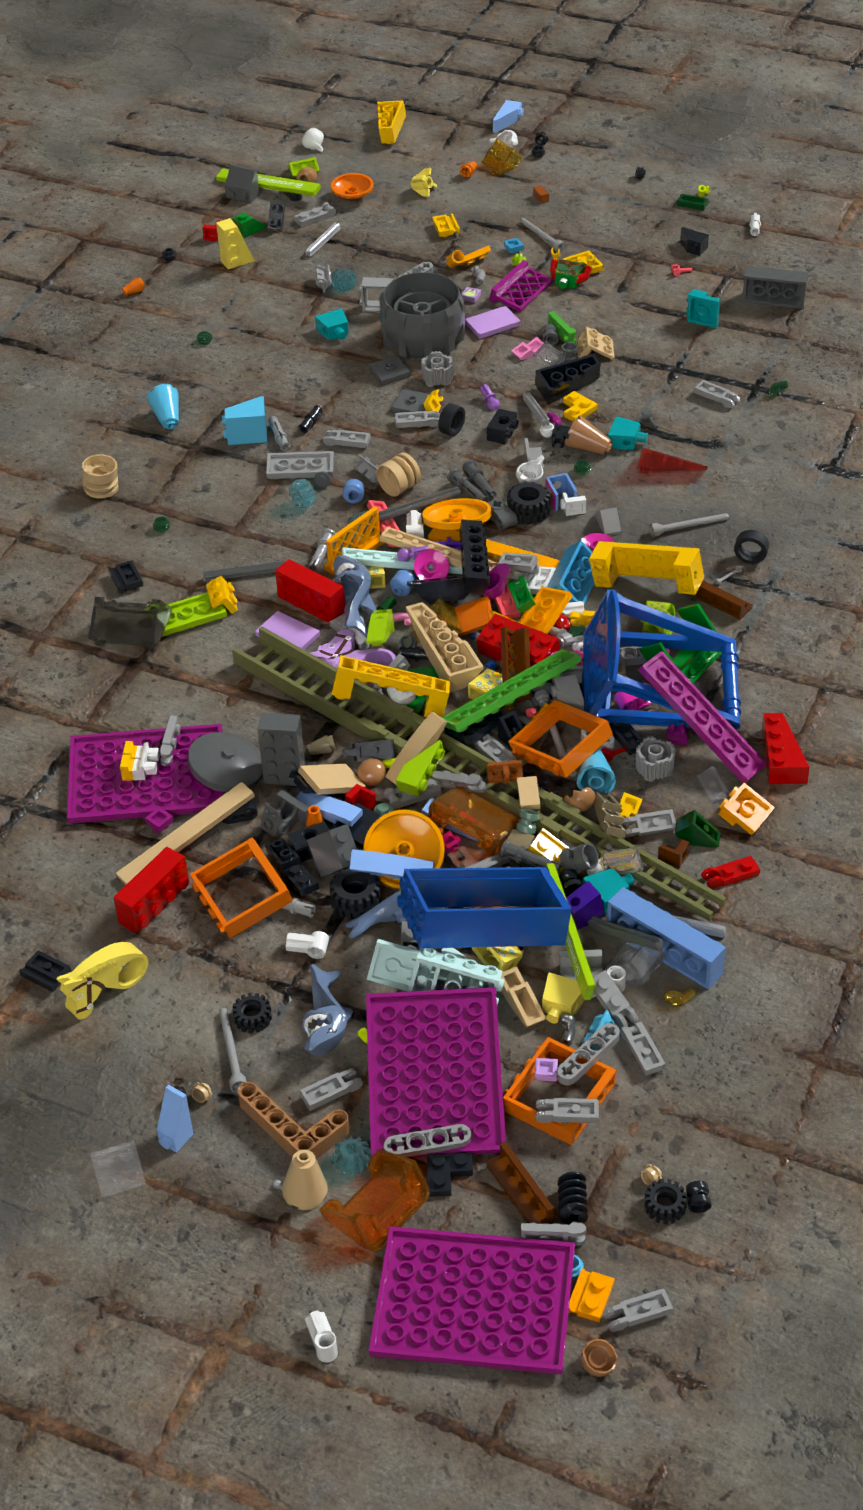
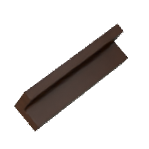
M702 581L695 595L688 594L739 620L753 607L752 604L705 581Z
M506 627L501 628L502 683L530 668L529 629L521 628L513 631ZM531 692L525 696H519L515 699L514 703L517 704L531 700Z
M507 1142L501 1143L500 1155L486 1161L487 1168L526 1223L553 1224V1205Z

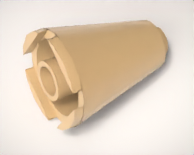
M299 1150L293 1155L282 1185L283 1198L291 1207L294 1205L299 1210L314 1209L321 1205L327 1195V1182L315 1155L309 1150Z

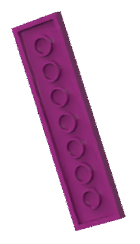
M663 651L639 668L638 671L643 677L648 680L656 691L661 694L742 783H746L767 764Z

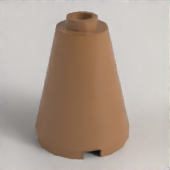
M580 415L574 420L568 434L570 438L565 440V446L602 455H605L606 452L609 453L613 446L610 438Z

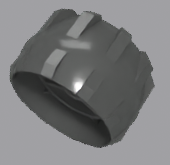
M415 272L395 278L381 292L379 297V318L381 333L383 334V344L392 351L398 350L400 356L408 359L411 357L426 358V356L429 357L430 353L440 351L446 355L455 350V344H459L464 340V299L462 298V290L455 281L437 273Z

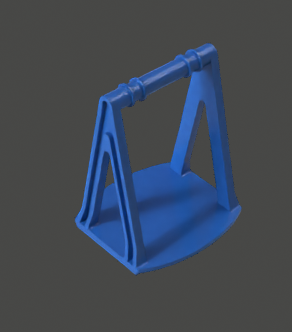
M607 589L583 633L582 696L584 699V711L613 724L630 723V725L667 727L671 723H674V726H681V723H684L686 728H691L678 713L601 708L608 694L616 691L624 692L674 710L653 686L617 674L620 646L644 647L662 642L663 646L668 649L722 652L720 655V660L722 661L720 667L723 671L724 699L722 705L724 709L723 711H717L735 730H738L740 728L742 710L739 707L741 705L738 688L739 663L737 660L739 655L737 654L736 640L629 600L618 594L614 589ZM620 612L681 635L621 631L620 638Z

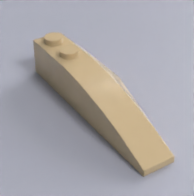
M423 602L406 606V611L418 639L440 679L450 681V692L466 688L483 670L482 663L466 640H461L458 637V633L454 630L451 631L447 627V623L443 620L440 621L437 618V614Z

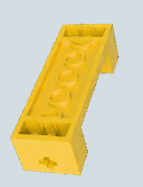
M599 541L589 557L595 587L612 588L618 575L676 579L679 594L695 595L704 579L699 548Z
M340 655L331 694L337 699H350L354 680L358 679L362 683H377L378 686L384 688L388 686L394 687L400 692L411 691L418 696L427 695L424 717H428L431 712L436 713L441 718L444 716L450 692V681Z

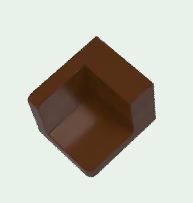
M682 839L676 848L670 845H660L658 859L680 869L688 857L689 842Z

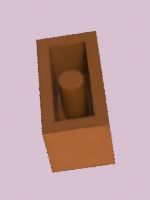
M542 185L533 187V196L540 203L549 202V193Z

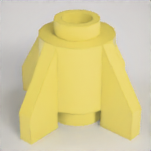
M431 168L423 169L411 180L413 190L423 197L430 196L429 188H437V184L433 183L430 177Z

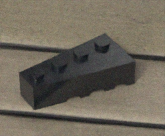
M595 354L538 369L535 374V386L549 405L599 379L601 363Z

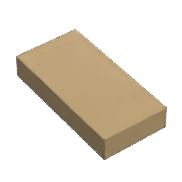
M537 777L517 778L520 809H540Z

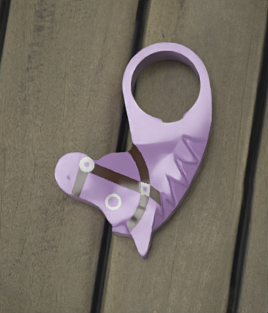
M349 629L338 631L331 642L322 646L319 645L317 651L310 653L335 668H338L340 655L386 666L396 658L391 651L382 648L354 650V632ZM372 682L363 683L369 687H373L375 685V683Z

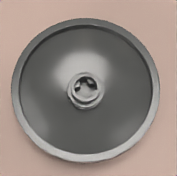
M225 732L205 734L197 738L189 749L187 763L191 773L199 782L211 789L227 793L241 782L251 789L258 784L263 775L260 751L250 741L238 735Z

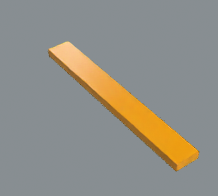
M433 528L428 534V539L435 542L447 541V537H450V541H460V531ZM486 539L487 556L500 560L505 552L537 555L538 564L541 567L557 568L560 562L558 559Z

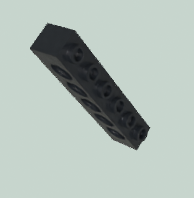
M461 519L459 537L463 589L465 593L485 594L486 587L490 586L485 537L486 529L482 527V521Z

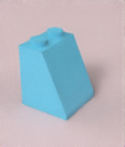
M264 396L225 409L222 423L223 426L226 425L224 439H228V445L267 442Z

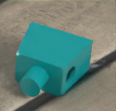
M342 308L315 316L316 330L328 340L336 338L343 340L349 334L348 320Z
M616 416L608 433V438L611 439L613 449L633 450L637 442L647 443L648 433L640 432L641 424L639 422Z
M608 869L583 878V884L589 881L601 894L605 916L608 913V901L622 887L629 890V886L634 884V879L630 873L620 876L614 869Z

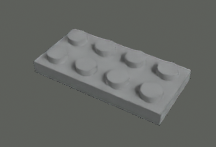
M334 451L267 454V479L314 478L321 471H325L330 477H333Z

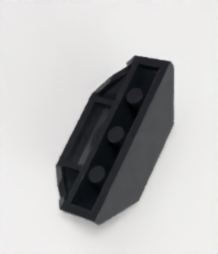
M462 575L407 581V586L424 601L431 603V605H441V602L445 601L447 603H458V600L465 599L469 594L464 592Z

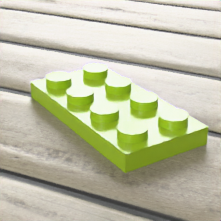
M208 592L147 611L148 617L159 638L227 617V612L222 604L216 608L211 606Z

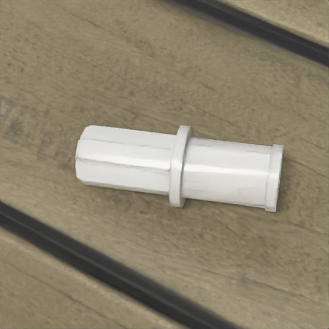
M757 213L751 216L749 223L752 236H757L760 232L761 221L760 215H757Z

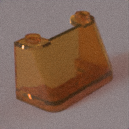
M456 786L434 799L429 806L428 818L437 827L441 824L445 828L447 824H450L479 840L478 847H484L487 851L485 858L500 853L504 841L507 840L512 829L517 830L516 826L519 822L515 815L509 814L460 786Z
M379 1149L368 1162V1171L371 1178L344 1205L339 1200L330 1199L319 1209L327 1222L363 1248L373 1252L381 1249L387 1242L389 1226L402 1227L429 1197V1186L416 1160Z

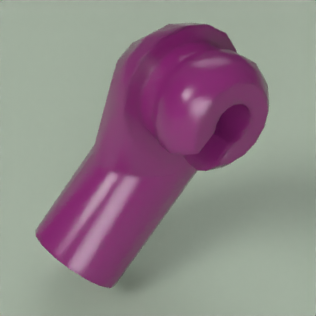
M552 412L547 413L549 421L554 426L555 424L562 425V420L559 416Z

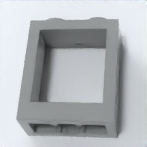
M363 277L362 283H359V293L362 295L360 296V306H362L363 312L379 313L380 310L379 301L368 300V288L384 289L394 279Z

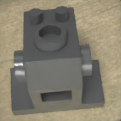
M281 790L277 793V810L271 807L270 804H265L260 828L273 837L284 835L299 821L306 825L309 807Z

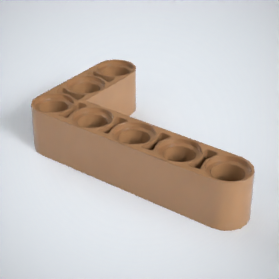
M244 1082L238 1087L240 1107L292 1157L299 1150H309L318 1159L347 1137L350 1132L348 1114L343 1110L332 1111L307 1131H304L254 1083Z

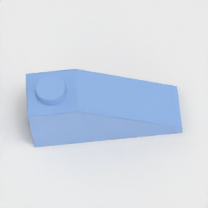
M505 101L493 119V133L516 123L523 116L522 102Z
M168 1085L164 1093L157 1133L160 1145L177 1153L191 1138L193 1129L186 1094Z

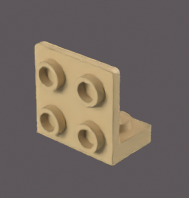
M586 326L576 340L578 358L590 355L592 350L613 360V340L609 336Z

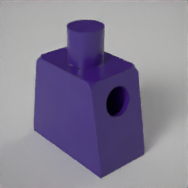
M589 881L566 897L572 909L571 914L576 929L589 925L588 920L593 916L600 919L605 917L601 894Z

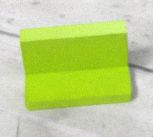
M316 157L290 162L287 166V170H290L292 178L297 177L298 172L305 167L313 168L316 173L320 171Z

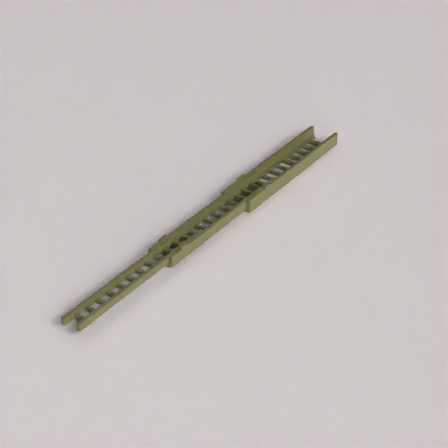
M262 626L259 628L260 639H258V643L266 647V649L253 658L236 647L232 649L233 662L236 665L368 741L394 739L396 757L407 743L404 739L412 732H415L426 719L415 713L410 707L393 701L356 679L354 680L350 699H345L338 706L330 702L335 697L331 695L332 691L324 698L316 693L327 683L332 686L334 685L337 668ZM273 653L280 655L268 666L262 663ZM287 660L293 663L282 673L276 671ZM301 668L307 671L296 681L290 679ZM314 676L320 678L310 689L303 686ZM355 699L364 703L353 714L344 710ZM370 707L378 711L370 719L365 717L358 718ZM384 715L390 718L383 725L376 724ZM399 723L405 725L396 735L390 732ZM443 729L438 740L442 741L443 747L449 750V752L441 761L439 760L436 765V771L442 772L446 770L459 774L472 763L480 768L474 774H478L481 777L487 772V763L494 762L446 735L445 729ZM455 755L465 759L455 769L446 764ZM510 781L509 785L511 786L504 792L496 793L491 790L498 783L487 784V789L484 792H471L514 818L521 819L519 816L521 810L519 798L515 799L510 796L515 790H518L517 781ZM538 787L540 809L533 810L540 814L538 821L535 822L537 831L540 832L544 828L558 840H561V837L577 846L590 843L596 848L598 858L607 862L605 855L611 853L602 848L608 842L618 847L614 853L638 849L640 860L651 866V868L646 873L637 868L621 871L626 874L630 873L634 879L709 922L713 918V911L704 907L707 904V899L721 907L725 906V896L626 840L606 834L601 826L580 815L581 810L563 801V798ZM546 808L554 811L549 817L541 814ZM562 816L570 820L565 826L559 824ZM576 824L586 829L581 835L571 831ZM592 833L602 838L597 845L587 840ZM658 870L668 877L663 882H660L651 876ZM673 880L685 885L679 892L669 887ZM691 889L702 895L696 902L685 896Z

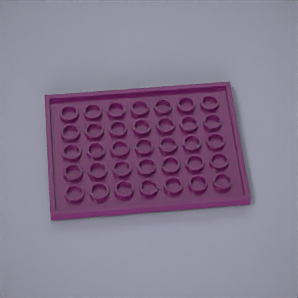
M222 724L181 727L179 736L176 735L177 744L172 752L173 760L171 765H161L160 758L159 761H149L157 762L156 775H147L146 780L122 781L120 764L125 741H133V744L136 746H143L144 743L148 742L149 748H159L160 752L166 728L71 736L67 806L68 824L144 818L159 807L170 815L201 812L223 796L224 792L211 789L199 782L188 767L187 757L192 743L197 738L209 733L223 732Z
M496 987L366 994L371 1159H390L384 1152V1142L390 1136L457 1124H464L469 1127L471 1131L470 1143L462 1148L428 1154L500 1153V1144L506 1141ZM458 1132L460 1140L464 1139L462 1132ZM448 1133L449 1142H452L451 1133ZM436 1135L432 1141L440 1145L444 1143L445 1138L442 1135ZM413 1139L410 1142L413 1148H420L423 1144L420 1139ZM403 1141L404 1150H407L406 1141ZM396 1143L391 1144L393 1151H397ZM427 1154L416 1155L411 1157H427Z
M389 1226L369 1345V1356L563 1375L575 1243Z

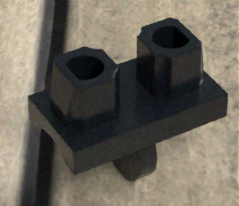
M270 202L269 230L283 231L284 203Z

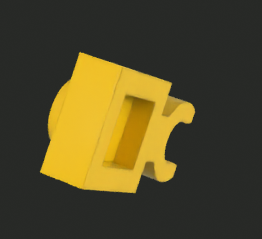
M438 389L432 391L427 396L423 404L426 411L438 412L441 405L439 402L443 400V396H438Z
M583 610V614L571 612L570 625L573 627L583 625L582 629H586L585 626L589 624L595 611Z
M624 792L620 801L622 805L620 814L624 818L637 815L643 799Z

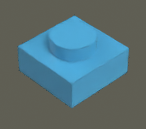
M518 238L504 241V247L510 254L524 250V245Z

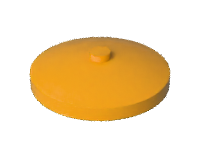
M459 498L445 500L424 509L422 513L423 522L425 525L435 529L458 530L460 529L461 519L486 522L491 517V506L487 502L478 499Z
M396 810L381 816L372 824L365 837L364 851L433 862V868H441L444 859V841L436 824L427 816L412 810ZM378 876L381 884L392 889L401 890L400 879Z

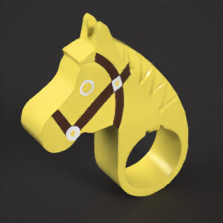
M129 942L113 943L100 949L85 959L72 972L56 978V980L62 983L60 990L66 995L65 1007L77 1019L87 1018L93 1011V1002L98 998L103 988L127 989L132 987L144 976L148 968V958Z

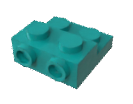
M693 289L687 295V322L717 328L719 324L720 299L708 296V292Z

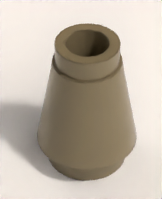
M325 735L307 745L310 756L333 753V750H337L332 735Z

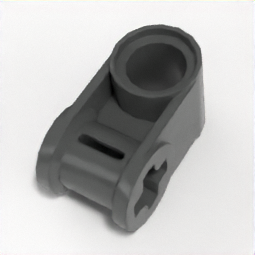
M493 499L490 502V520L497 525L499 530L502 531L517 524L516 514L503 500Z

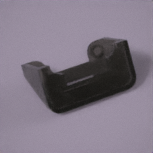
M95 597L88 639L94 641L95 645H140L148 649H154V646H158L171 617L172 607L156 599L143 604L122 603L116 600L106 602L104 597Z

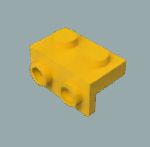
M219 576L206 584L213 608L223 604L231 614L238 611L236 605L238 601L233 593L235 589L230 582L227 583L222 576Z

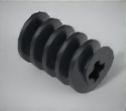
M567 1172L561 1175L557 1181L559 1217L564 1223L569 1225L572 1222L583 1224L588 1220L586 1176L581 1172Z

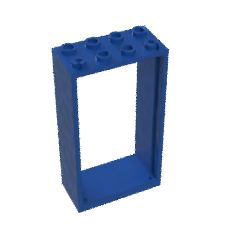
M546 867L404 869L403 877L400 878L401 894L397 897V905L401 908L403 918L407 921L408 929H411L413 939L416 940L420 949L565 945L572 909ZM490 906H534V907H535V908L428 909V908H430V907H490Z

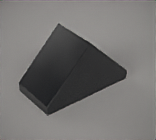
M515 710L498 718V738L511 749L508 741L523 729Z

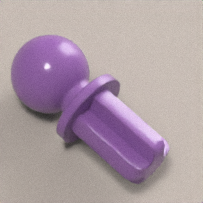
M487 384L481 386L480 391L484 396V402H488V409H499L500 402L495 398V393H492Z
M412 546L410 551L402 548L398 551L397 558L403 562L409 561L411 557L415 560L419 553L429 549V547L414 548Z

